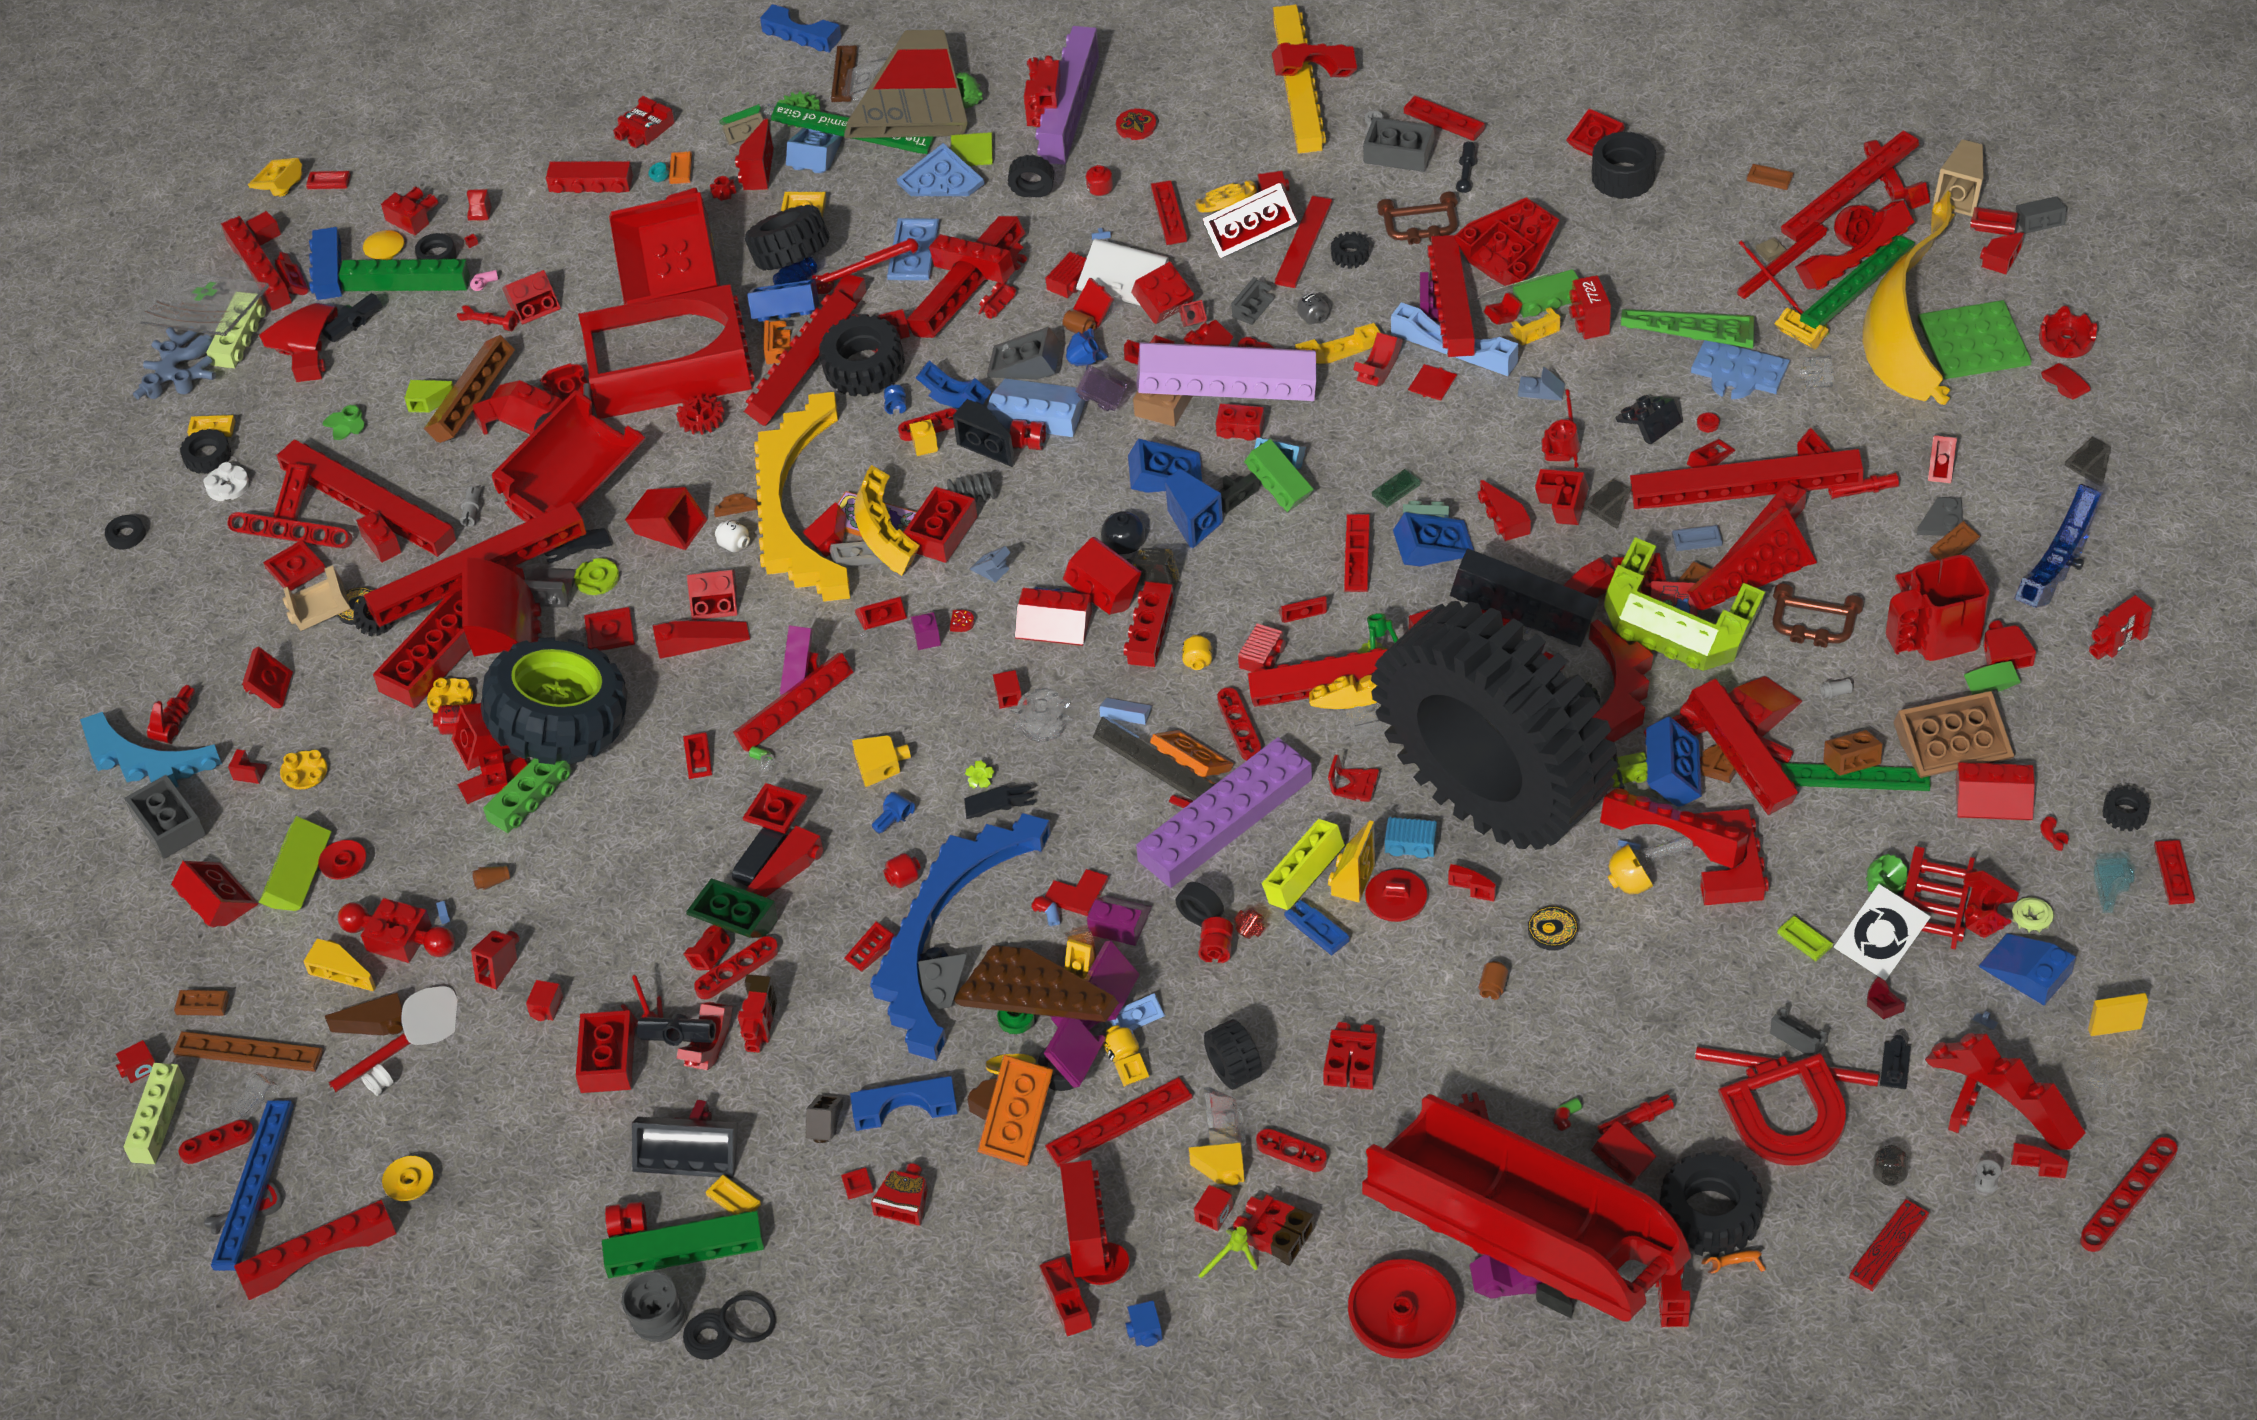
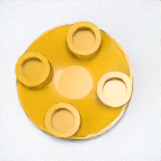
M379 231L370 235L364 241L363 251L365 255L372 259L391 260L393 256L402 250L404 239L396 231Z
M439 678L433 683L434 687L428 694L427 704L433 713H438V708L441 705H467L473 699V691L466 679Z
M318 750L301 751L286 754L280 769L281 779L288 787L302 790L314 787L324 779L327 773V763Z

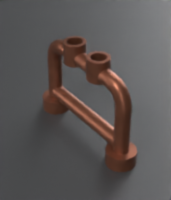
M1451 191L1441 194L1440 203L1394 208V203L1390 199H1382L1377 204L1379 215L1384 217L1388 236L1397 241L1408 240L1409 245L1419 244L1422 238H1429L1431 242V236L1450 235L1456 230L1458 225L1454 208L1458 203L1457 197ZM1447 211L1449 220L1447 227L1439 228L1437 225H1432L1425 230L1410 228L1406 232H1397L1394 229L1392 217Z
M1778 584L1775 586L1773 594L1774 599L1777 601L1772 624L1780 634L1790 636L1791 642L1802 644L1804 639L1814 640V646L1826 648L1828 643L1839 644L1850 638L1856 614L1862 612L1864 601L1858 596L1850 595L1845 598L1844 606L1793 598V588L1790 585ZM1785 606L1844 615L1846 619L1843 632L1840 634H1830L1826 629L1813 631L1807 630L1802 625L1785 626L1782 623Z

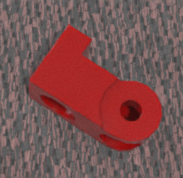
M712 925L704 931L703 937L699 939L695 946L688 947L683 955L693 969L710 971L728 949L731 940L723 928Z

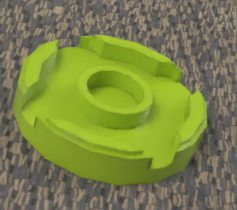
M596 558L592 562L587 563L586 561L576 569L574 576L576 587L579 591L588 595L604 594L612 590L620 578L615 563L603 558Z

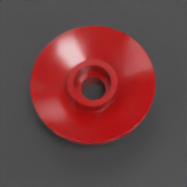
M340 840L330 844L322 851L319 856L318 865L320 871L328 878L335 880L347 879L362 870L366 863L367 855L360 843L353 840Z
M1107 1242V1244L1102 1245V1247L1108 1246L1110 1262L1105 1263L1106 1274L1084 1276L1081 1278L1094 1285H1106L1119 1280L1129 1268L1130 1261L1127 1251L1118 1244Z

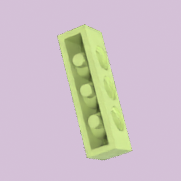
M236 294L227 312L229 314L225 315V319L222 321L206 352L212 359L211 366L235 368L237 363L242 361L243 352L246 347L250 346L253 332H257L258 323L261 317L263 318L266 314V307L263 305L261 296Z
M153 1064L124 1144V1149L132 1163L156 1164L185 1082L184 1076L177 1064Z

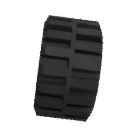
M1231 1019L1204 1033V1046L1209 1061L1217 1076L1228 1088L1233 1090L1261 1077L1262 1063L1260 1055L1250 1034L1236 1019Z

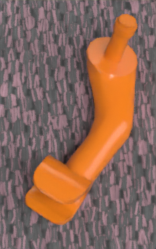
M1758 1250L1731 1253L1719 1258L1706 1257L1702 1260V1264H1707L1710 1261L1713 1264L1712 1270L1707 1273H1716L1723 1266L1751 1261L1756 1263L1761 1272L1766 1270L1758 1258L1762 1255Z

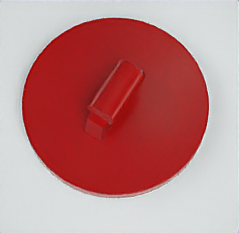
M1387 870L1377 874L1370 880L1366 887L1365 900L1369 910L1377 917L1386 921L1401 922L1412 919L1424 909L1427 902V889L1423 881L1409 871Z

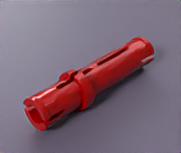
M1897 473L1883 476L1870 475V478L1863 479L1862 485L1828 488V493L1831 495V500L1866 492L1878 493L1879 490L1899 487V479L1896 475Z
M1667 1093L1648 1103L1644 1101L1640 1103V1107L1598 1125V1131L1600 1134H1604L1616 1121L1629 1128L1645 1121L1651 1122L1656 1116L1674 1109L1672 1099L1668 1100L1670 1096Z

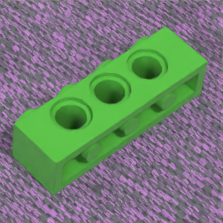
M534 758L483 807L487 821L506 833H509L513 828H518L523 818L529 813L534 812L545 797L551 796L555 787L561 781L564 782L569 778L572 772L570 764L567 761H556L555 765L539 763L538 759Z

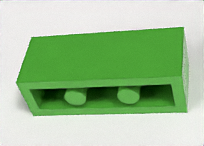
M1567 270L1513 287V295L1522 302L1520 309L1522 317L1537 316L1549 307L1556 310L1560 306L1572 304L1569 290H1572V280L1579 279L1574 270Z
M1271 439L1252 450L1244 461L1248 469L1256 475L1264 488L1273 495L1277 503L1286 512H1289L1306 500L1314 490Z

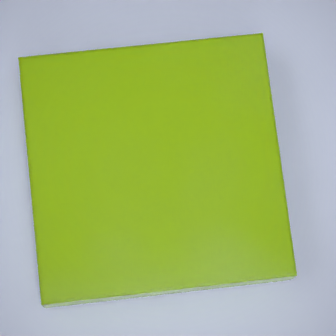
M992 132L951 135V150L968 166L993 164Z

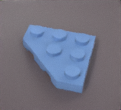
M944 143L896 179L897 184L910 196H970L984 185V180Z

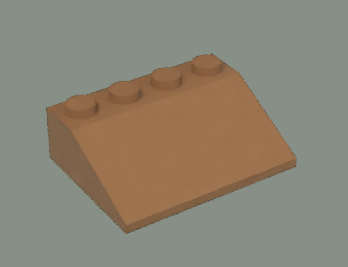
M1992 691L1900 710L1893 722L1900 744L1920 778L1956 771L1958 762L1993 763L2014 758Z

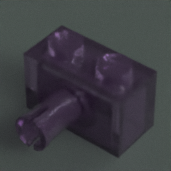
M1088 364L1076 386L1075 392L1085 401L1092 400L1098 403V406L1103 410L1115 411L1127 388V383Z

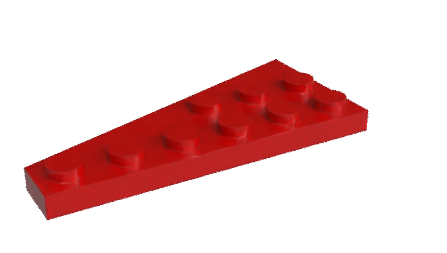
M1780 507L1687 592L1698 610H1705L1724 602L1730 597L1737 596L1743 583L1758 588L1780 579L1783 575L1790 572L1799 571L1802 567L1816 564L1817 561L1787 507Z

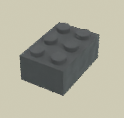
M1373 117L1363 143L1364 163L1425 172L1434 146V126Z
M167 775L124 798L132 817L163 859L206 835L199 817Z

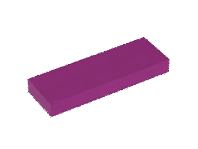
M789 625L779 695L784 694L807 676L813 635L812 628Z

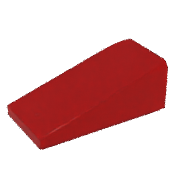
M1717 439L1690 452L1687 465L1692 468L1716 466L1735 452V449L1722 440ZM1719 444L1726 450L1720 453L1715 447Z
M707 733L683 736L689 779L712 776ZM706 767L707 769L704 772L693 773L695 768Z

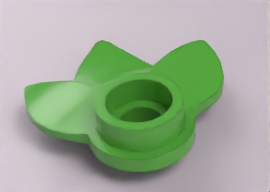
M348 405L341 412L332 413L322 423L323 426L333 428V438L335 440L344 439L351 433L359 434L364 429L362 411L355 405Z

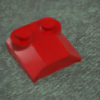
M1589 108L1566 141L1573 148L1592 156L1596 142L1611 133L1622 132L1625 129L1624 123Z

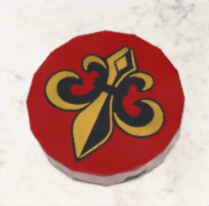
M1137 108L1121 113L1115 123L1117 133L1121 137L1131 138V140H1140L1151 136L1157 126L1156 118L1150 111Z

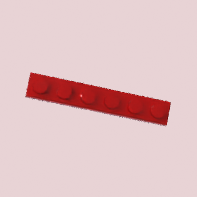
M843 653L834 655L733 731L741 747L746 752H749L752 746H757L851 675L853 670Z

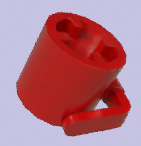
M1566 419L1552 423L1549 429L1545 430L1544 438L1541 440L1542 452H1544V458L1547 461H1569L1570 458L1578 454L1581 447L1576 424Z

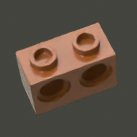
M1867 730L1825 741L1823 762L1839 776L1880 765L1882 743Z

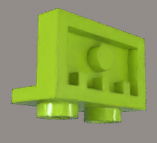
M1644 752L1618 757L1620 767L1617 770L1619 769L1622 773L1623 783L1633 781L1642 783L1647 780L1648 771ZM1615 773L1612 776V778L1615 780L1612 787L1617 788L1620 787V783L1618 781L1617 774Z

